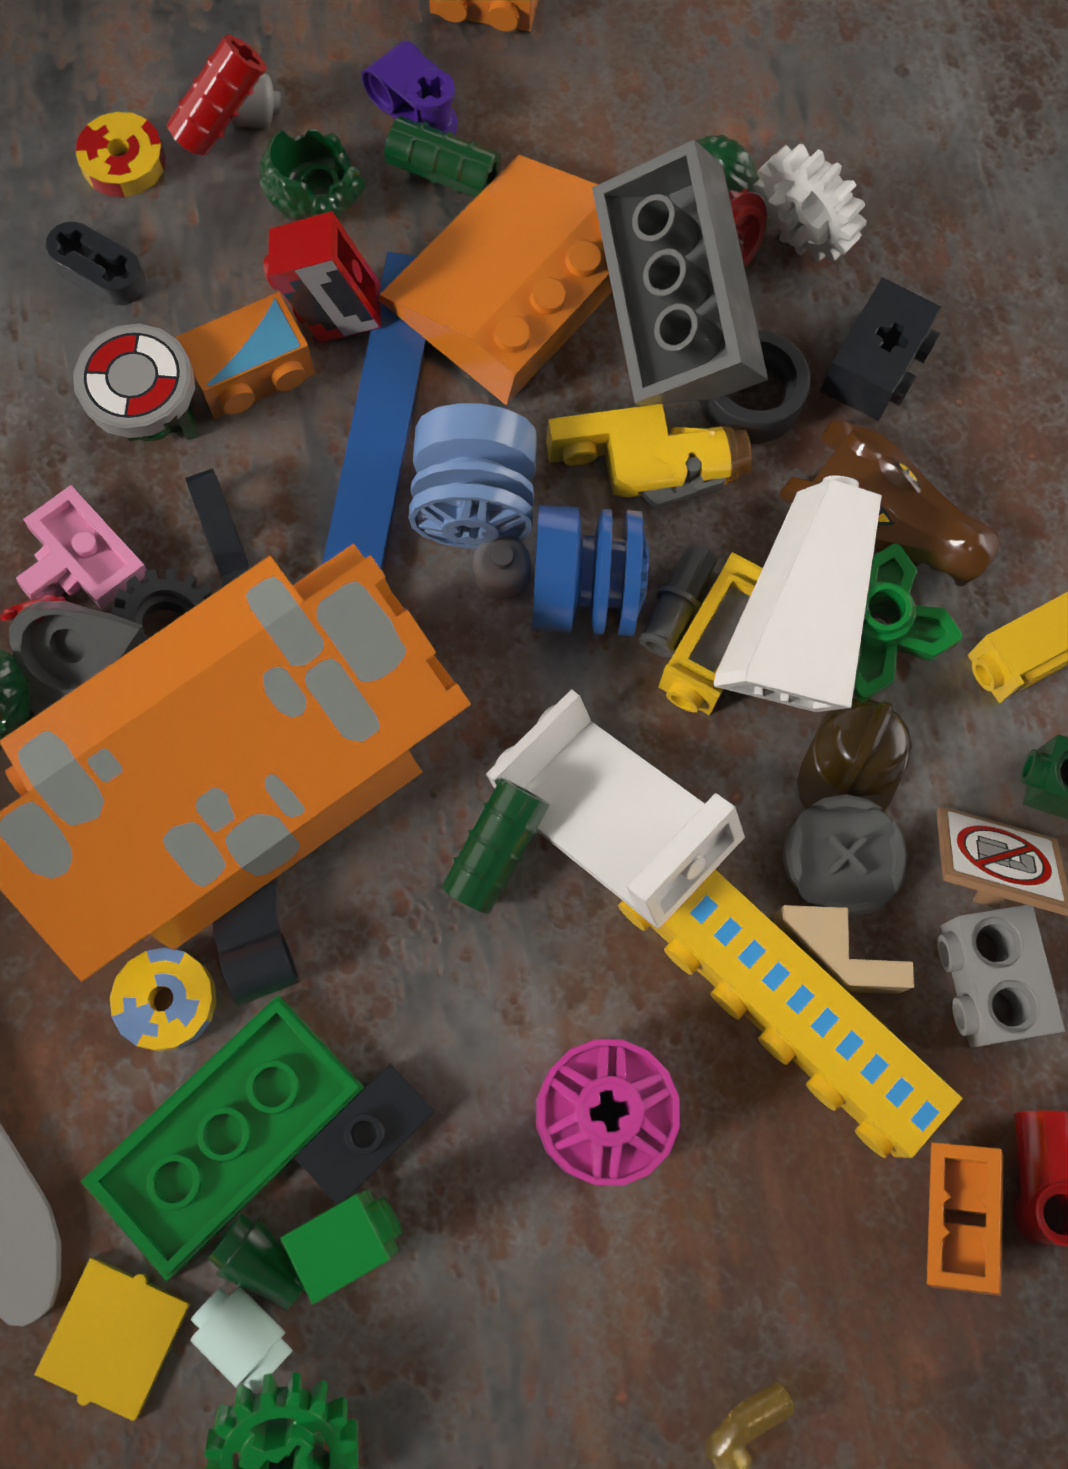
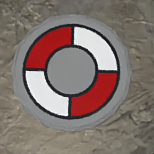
M140 323L116 326L97 335L81 351L73 370L74 392L87 416L93 419L95 424L107 433L127 438L152 436L166 429L164 424L170 422L175 416L179 419L186 412L195 391L193 367L180 342L161 328Z

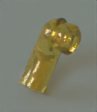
M775 1382L742 1401L733 1408L708 1436L706 1456L707 1460L714 1461L715 1469H750L752 1458L744 1445L794 1415L793 1402L784 1387Z

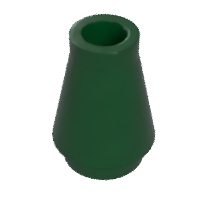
M241 1213L207 1257L211 1263L219 1268L216 1276L276 1303L285 1311L292 1306L304 1290V1286L287 1251L260 1218L253 1222Z

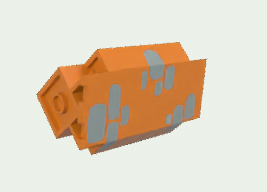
M353 543L294 585L290 583L273 558L268 556L0 740L2 748L12 763V766L6 769L5 773L13 787L21 795L20 798L0 811V890L81 982L142 939L148 941L153 937L170 949L175 950L423 773L408 749L465 710L471 703L459 685L434 656L436 651L408 609L404 608L394 596L385 580V575L371 555L365 558Z

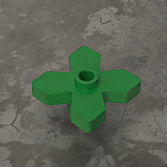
M892 544L874 555L872 559L853 694L860 702H866L893 684L897 651L932 661L957 646L963 637L961 630L945 608L915 605L909 593L917 573V568L899 544ZM873 618H880L884 620L887 625L881 624L875 621Z

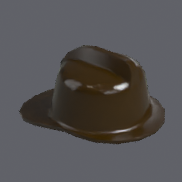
M852 699L851 708L830 710L826 714L805 754L797 779L799 798L805 809L823 798L851 795L871 800L882 808V812H885L909 764L912 750L908 727L898 713L892 710V704L886 701L878 702L871 699L866 702Z

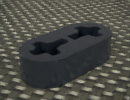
M65 222L57 225L49 232L45 248L57 272L64 278L114 305L133 303L144 293L146 289L145 275L137 256L129 249L79 222ZM83 246L87 258L75 251ZM68 248L75 250L69 252L67 255H65L64 253ZM105 269L118 276L123 275L127 271L129 276L125 279L116 276L110 282Z

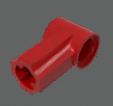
M1048 1110L1015 1112L1020 1194L1015 1201L1013 1213L1016 1226L1021 1234L1034 1244L1068 1247V1112ZM1050 1197L1059 1203L1064 1214L1063 1225L1056 1233L1048 1227L1043 1215L1044 1205Z

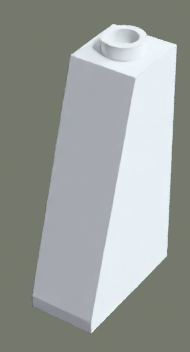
M828 476L823 478L821 483L797 492L715 674L714 687L813 712L851 708L882 495L858 488L859 482L845 476Z

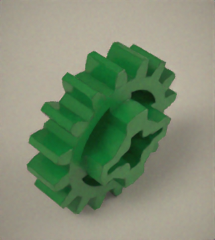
M293 1372L286 1387H278L272 1374H265L261 1392L255 1394L250 1388L242 1384L236 1390L234 1407L220 1404L218 1407L214 1428L209 1429L204 1453V1457L208 1458L206 1469H358L357 1420L347 1419L348 1401L344 1396L334 1399L329 1403L327 1402L328 1383L324 1380H320L309 1391L301 1388L302 1379L299 1372ZM324 1439L328 1445L329 1452L323 1449Z

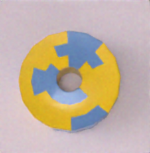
M167 947L147 950L129 960L116 976L110 994L111 1017L120 1034L138 1047L158 1052L182 1049L197 1040L211 1023L217 1004L215 983L207 968L188 953L172 950ZM162 989H171L174 997L172 1005L165 1011H158L154 1005L156 994Z

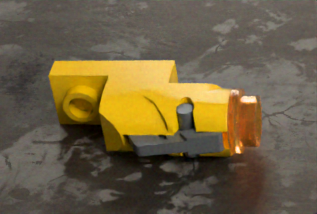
M663 404L548 419L546 445L549 463L564 461L567 465L577 466L590 463L598 456L605 455L612 494L622 497L643 496L654 508L719 490L725 484L736 483L739 476L751 473L752 452L750 440L745 429L733 430L730 425L713 428L673 427L671 434H668Z

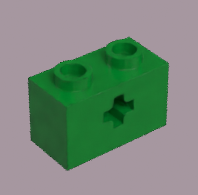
M370 1190L352 1196L280 1238L313 1305L390 1260L399 1251L394 1239L402 1234L403 1230L387 1198L384 1196L374 1200Z

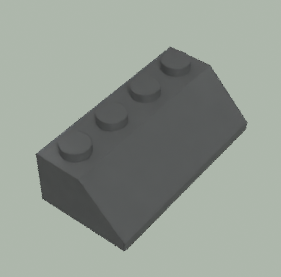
M694 139L593 187L592 191L634 402L642 406L714 400L768 380L723 165Z

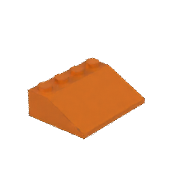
M518 155L379 294V301L496 398L507 405L613 292L592 188L598 184Z

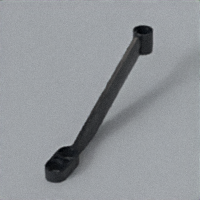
M211 468L185 477L207 542L221 575L223 588L248 571L250 566L214 469ZM279 876L213 922V936L219 951L220 966L227 987L237 1006L299 983V976L292 954L278 923Z

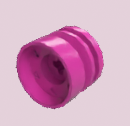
M594 1039L570 1049L548 1071L536 1098V1129L545 1152L564 1172L593 1185L624 1186L650 1175L670 1154L680 1128V1101L669 1071L648 1050L622 1039ZM599 1093H608L611 1103L623 1104L625 1116L615 1119V1131L607 1132L603 1121L592 1122L590 1109L600 1104Z

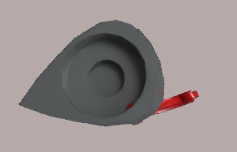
M46 595L4 609V612L0 614L1 621L13 620L9 627L10 646L27 682L40 696L53 701L60 700L121 658L143 627V625L114 614L66 602L64 597Z

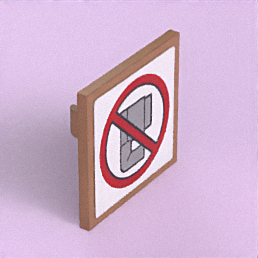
M939 806L937 810V823L943 881L978 890L973 902L996 909L1001 906L1004 898L1068 916V884L1056 838Z

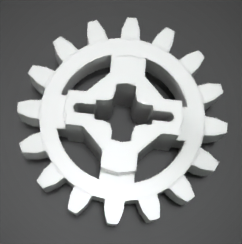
M798 144L793 150L785 145L758 170L757 175L760 179L754 184V190L762 195V199L765 202L767 216H769L766 223L767 226H777L781 231L779 238L781 242H787L794 246L796 253L800 256L806 250H810L815 261L819 262L826 255L832 262L841 254L844 255L862 236L860 231L866 225L867 220L858 213L865 207V203L863 200L853 197L851 193L856 187L854 180L843 181L839 176L842 166L838 162L832 165L825 161L823 151L819 149L810 157L804 144Z

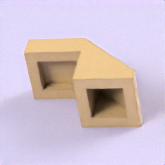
M784 905L773 915V923L847 992L899 994L914 988L913 962L849 959L848 908Z

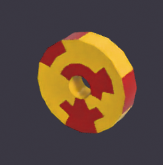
M116 111L100 115L88 123L77 138L75 153L84 178L95 190L105 195L129 197L141 194L155 185L164 172L166 156L158 131L148 119L135 113ZM123 152L125 153V154L122 155V156H116V155H118L119 153H123Z

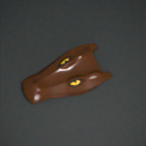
M831 421L822 433L823 442L835 451L814 481L811 482L792 477L780 492V498L791 506L798 491L821 483L825 477L845 476L859 482L858 488L882 495L874 552H881L892 544H899L915 567L920 564H927L933 570L947 573L954 579L955 585L959 587L965 586L984 574L995 559L1000 546L997 532L985 523L970 517L950 502L928 481L895 444L875 431L843 421Z

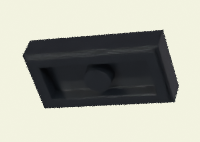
M389 1064L294 1158L335 1204L338 1205L347 1200L436 1111L396 1068Z

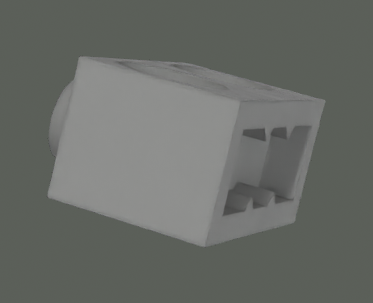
M1022 905L961 915L940 925L942 935H939L937 941L938 954L944 970L952 973L957 997L952 1002L953 1017L960 1034L963 1036L967 1035L969 1048L1066 1032L1033 906ZM979 932L988 934L994 940L997 946V957L994 962L985 959L979 953L976 945V938ZM996 993L1004 996L1012 1006L1013 1017L1008 1026L1002 1024L993 1013L992 1000Z

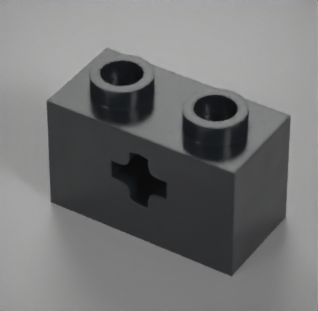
M882 277L833 359L820 391L877 421L880 420L889 402L900 407L916 378V375L908 371L914 359L924 364L941 334L932 329V326L942 307Z

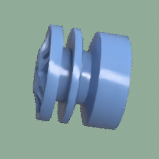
M456 403L437 407L422 415L415 427L413 463L417 474L411 482L413 499L409 504L408 517L412 529L424 538L443 545L459 548H478L480 544L492 542L497 538L524 540L531 533L533 527L531 506L534 504L533 485L529 481L535 475L536 428L525 417L509 409L483 403Z

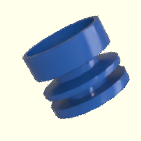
M539 505L532 630L571 632L575 623L578 606L590 607L591 624L594 634H604L607 608H617V634L634 636L637 619L646 600L649 570V546L647 545L643 530L642 511H625L622 537H612V510L602 509L597 521L595 534L591 536L582 534L579 508Z

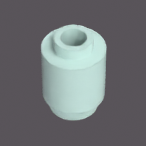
M242 1287L237 1288L230 1296L222 1288H219L191 1318V1321L199 1330L190 1341L235 1388L242 1383L255 1393L263 1385L264 1375L272 1374L293 1351L282 1339L286 1332Z

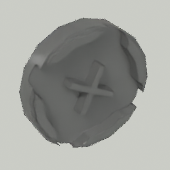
M851 795L823 798L801 812L786 833L782 853L786 878L800 900L809 906L848 908V918L870 914L885 905L893 894L897 893L904 882L908 862L904 835L894 820L891 821L887 814L881 811L882 808L871 800Z

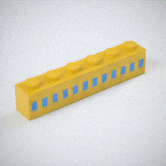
M716 869L659 929L623 900L618 904L621 912L639 929L646 931L651 926L668 942L664 951L678 967L689 975H692L696 970L715 987L710 993L711 996L728 1014L738 1020L745 1015L763 1032L758 1037V1040L773 1057L785 1065L791 1060L795 1062L810 1077L806 1086L816 1098L833 1111H836L841 1106L859 1123V1126L855 1129L857 1136L881 1157L886 1158L891 1153L894 1157L913 1158L963 1099Z

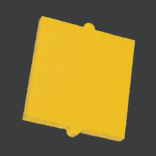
M94 1257L90 1258L34 1375L78 1395L77 1401L82 1406L93 1402L135 1422L140 1416L191 1302L148 1283L149 1277L146 1273L133 1276Z

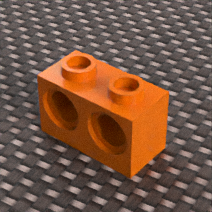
M931 1142L927 1285L933 1288L1002 1296L1004 1174L1002 1149Z

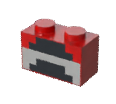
M333 211L269 229L268 255L264 257L263 262L266 278L270 286L275 291L279 290L292 306L296 319L302 324L305 323L320 343L381 328L380 281Z

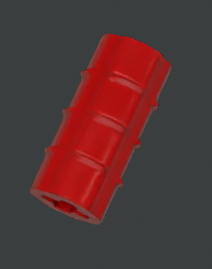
M230 34L224 35L213 54L207 56V63L199 75L193 78V84L184 98L178 100V107L167 122V129L182 147L193 154L205 157L210 153L219 138L225 136L226 128L232 119L239 115V109L247 97L254 94V87L267 70L266 64L260 55L242 39Z

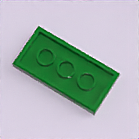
M277 995L80 1182L162 1277L169 1281L295 1159L294 1157L349 1105L365 1087L285 1000Z

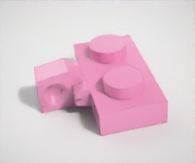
M72 485L23 519L28 529L43 545L34 555L38 562L16 577L20 587L31 600L46 595L60 596L64 591L71 596L82 588L102 610L114 601V597L119 589L126 592V584L133 576H136L139 581L144 578L145 571H147L144 564Z

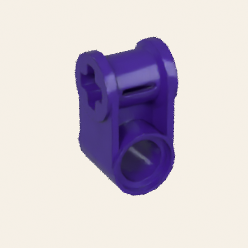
M402 40L362 71L361 80L372 102L381 111L391 115L394 119L401 115L420 123L427 122L430 127L443 132L451 131L453 135L456 134L458 122L456 113L451 108V103L455 96L453 79L448 73L442 71L427 59L413 43L408 40Z

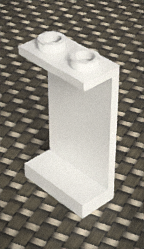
M572 689L556 705L546 709L539 718L538 723L515 746L506 749L499 756L496 764L486 773L494 789L502 777L548 802L550 806L541 820L537 831L657 929L671 917L745 838L735 806L717 793L704 804L590 720L580 695Z

